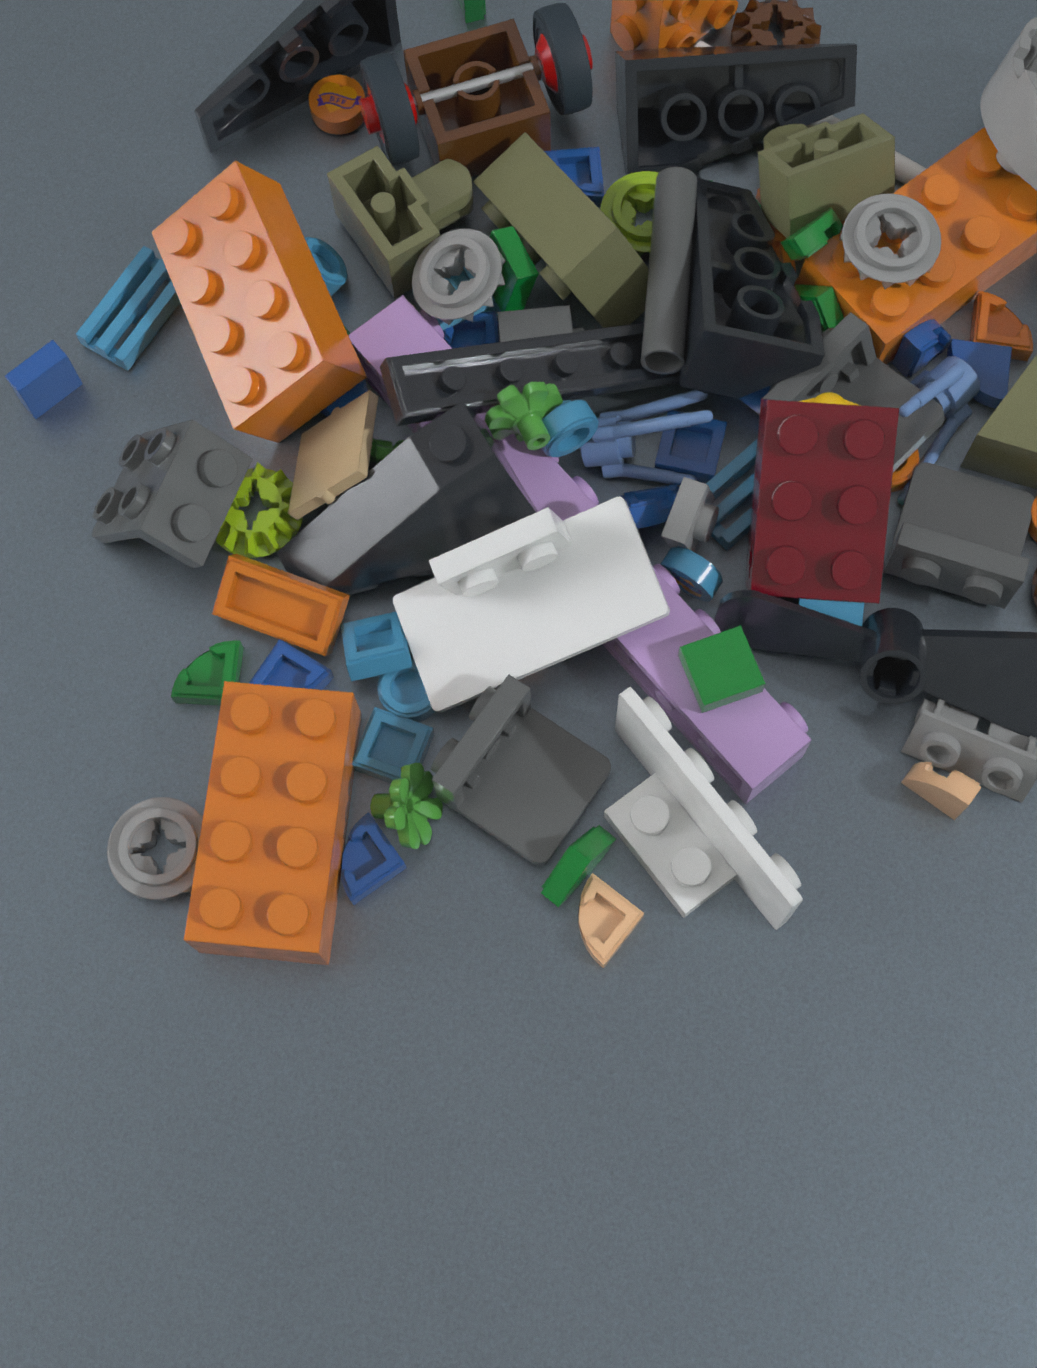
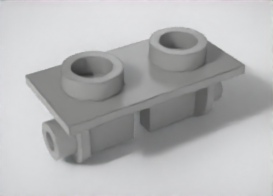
M939 698L936 703L923 699L914 719L915 725L901 752L924 762H931L932 766L950 773L957 770L993 792L1023 802L1037 780V738L1020 735L991 722L986 734L976 730L979 716L947 704Z

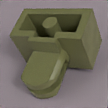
M864 113L832 125L826 121L810 128L804 124H788L777 127L764 137V150L758 152L761 210L767 221L786 238L829 208H833L839 220L843 222L850 211L861 201L871 196L893 194L895 192V137Z
M377 145L327 173L335 214L394 299L412 289V275L416 262L424 249L440 236L439 230L473 211L474 198L470 173L461 163L452 159H445L411 178L404 167L396 171Z

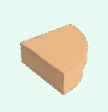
M931 762L915 763L901 783L953 820H956L970 805L982 788L979 786L980 783L957 770L952 771L946 778L932 770Z
M592 873L581 893L578 923L586 949L592 958L604 968L642 920L644 912Z

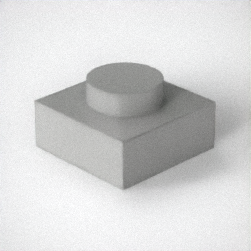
M686 477L683 478L661 535L670 548L679 546L695 552L698 541L706 543L711 537L717 522L719 507L713 505L715 497L707 484Z

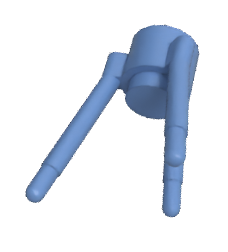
M948 356L930 372L924 370L910 383L921 391L899 408V415L901 417H908L933 399L942 406L944 417L947 419L919 464L924 462L935 464L957 428L973 414L968 402L979 393L980 381L972 367L964 360L955 356ZM911 479L897 498L900 505L904 504Z
M694 390L621 411L600 413V417H597L599 421L597 431L588 442L580 447L585 467L601 466L603 478L629 477L671 485H681L684 477L697 481L696 477L690 474L624 463V458L635 456L636 435L710 422L713 419V414L709 410L640 420L703 401L707 398L708 393Z

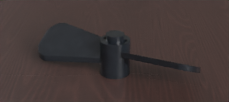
M754 590L734 591L728 593L720 600L714 622L721 632L741 625L750 648L860 662L861 686L866 694L876 701L886 704L905 703L914 699L923 691L1020 735L1037 737V632L924 629L921 621L913 613L900 608L878 610L868 616L862 626Z

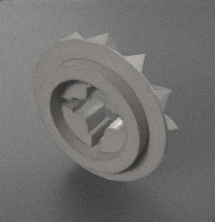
M879 194L858 203L848 214L840 236L844 247V262H851L858 269L860 280L870 277L882 282L884 289H887L894 283L905 282L908 286H911L920 276L931 271L941 249V233L934 216L916 200L898 194ZM881 232H885L890 240L905 239L902 241L897 254H893L889 247H882L880 249L875 247L878 244Z
M474 229L449 231L433 240L419 256L412 275L414 297L418 305L430 317L438 318L448 325L453 320L460 318L473 322L474 312L482 306L493 307V293L497 287L505 285L501 271L502 265L506 261L496 244L486 234ZM463 267H465L475 278H471L470 281H461L456 290L444 278L460 275Z
M168 797L147 799L129 808L115 823L108 840V863L115 879L124 889L138 898L166 902L170 897L191 892L203 817L189 804ZM159 825H161L166 839L171 844H180L182 847H186L179 848L178 852L167 855L166 865L163 866V874L152 857L143 856L141 853H138L145 852L146 848L156 846L157 836L160 835Z

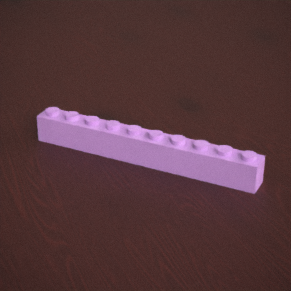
M403 295L348 335L367 376L365 380L390 408V401L380 371V365L385 358L452 349L444 340V332L435 317H430L423 309L418 312ZM486 413L477 414L485 422ZM432 421L406 426L415 433ZM514 434L509 435L503 440L495 439L537 511L549 507L562 520H566L599 505L598 498L589 484L579 476L571 478L558 464L559 457L547 456L542 448L529 450L525 442H519ZM656 564L653 566V569L670 608L669 615L602 645L644 692L660 705L670 721L738 797L747 804L803 757L811 742V738L806 734L808 726L793 706L787 702L778 704L765 688L761 693L704 713L701 712L678 657L680 646L718 634L721 631L705 611L697 609L694 612L678 595L680 588L674 577L665 567Z

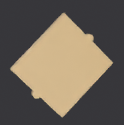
M368 390L341 409L336 407L330 416L301 434L288 514L296 520L324 503L331 504L337 495L367 478L378 396L371 390Z

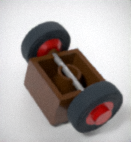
M555 3L541 7L533 13L535 55L528 56L513 18L403 50L407 84L403 82L397 63L390 53H381L367 57L360 62L365 98L359 99L368 133L369 135L376 133L381 149L391 165H399L419 157L420 147L416 129L417 121H419L434 165L445 159H452L467 168L471 177L481 175L524 132L543 151H551L550 109L539 81L542 80L548 96L558 114L569 115L589 108L593 98L591 76L593 61L588 41L585 35L581 33L570 7L566 3Z

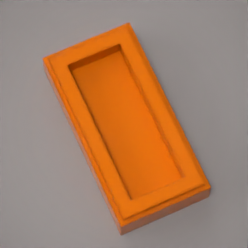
M236 553L228 556L212 614L320 655L328 656L333 652L350 595Z

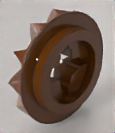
M749 0L745 10L735 14L731 30L732 46L777 45V39H774L772 32L768 31L771 23H776L779 25L781 32H785L781 45L820 44L822 26L816 24L813 8H801L798 6L797 0H788L787 2L780 0H765L762 2Z

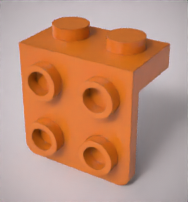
M612 0L610 33L624 51L694 47L696 41L711 29H721L733 18L738 8V1Z

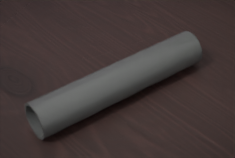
M670 167L658 173L655 184L641 364L646 370L657 374L678 372L683 368L685 361L697 177L692 171L682 167Z

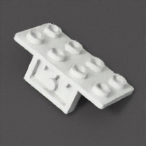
M615 497L566 520H562L547 507L429 560L435 578L393 597L395 610L431 707L437 712L447 711L475 699L489 686L498 689L508 674L517 680L667 617L670 613V608L627 502L622 497Z
M627 688L619 694L615 731L651 776L604 811V818L683 918L735 879L772 927L777 930L789 920L803 901L802 896L797 891L801 886L797 874L779 854L775 853L769 857L753 837L757 833V828L744 808L734 800L726 804L710 784L714 780V776L704 759L692 748L683 751L668 733L672 729V725L660 705L649 696L642 700L633 688Z

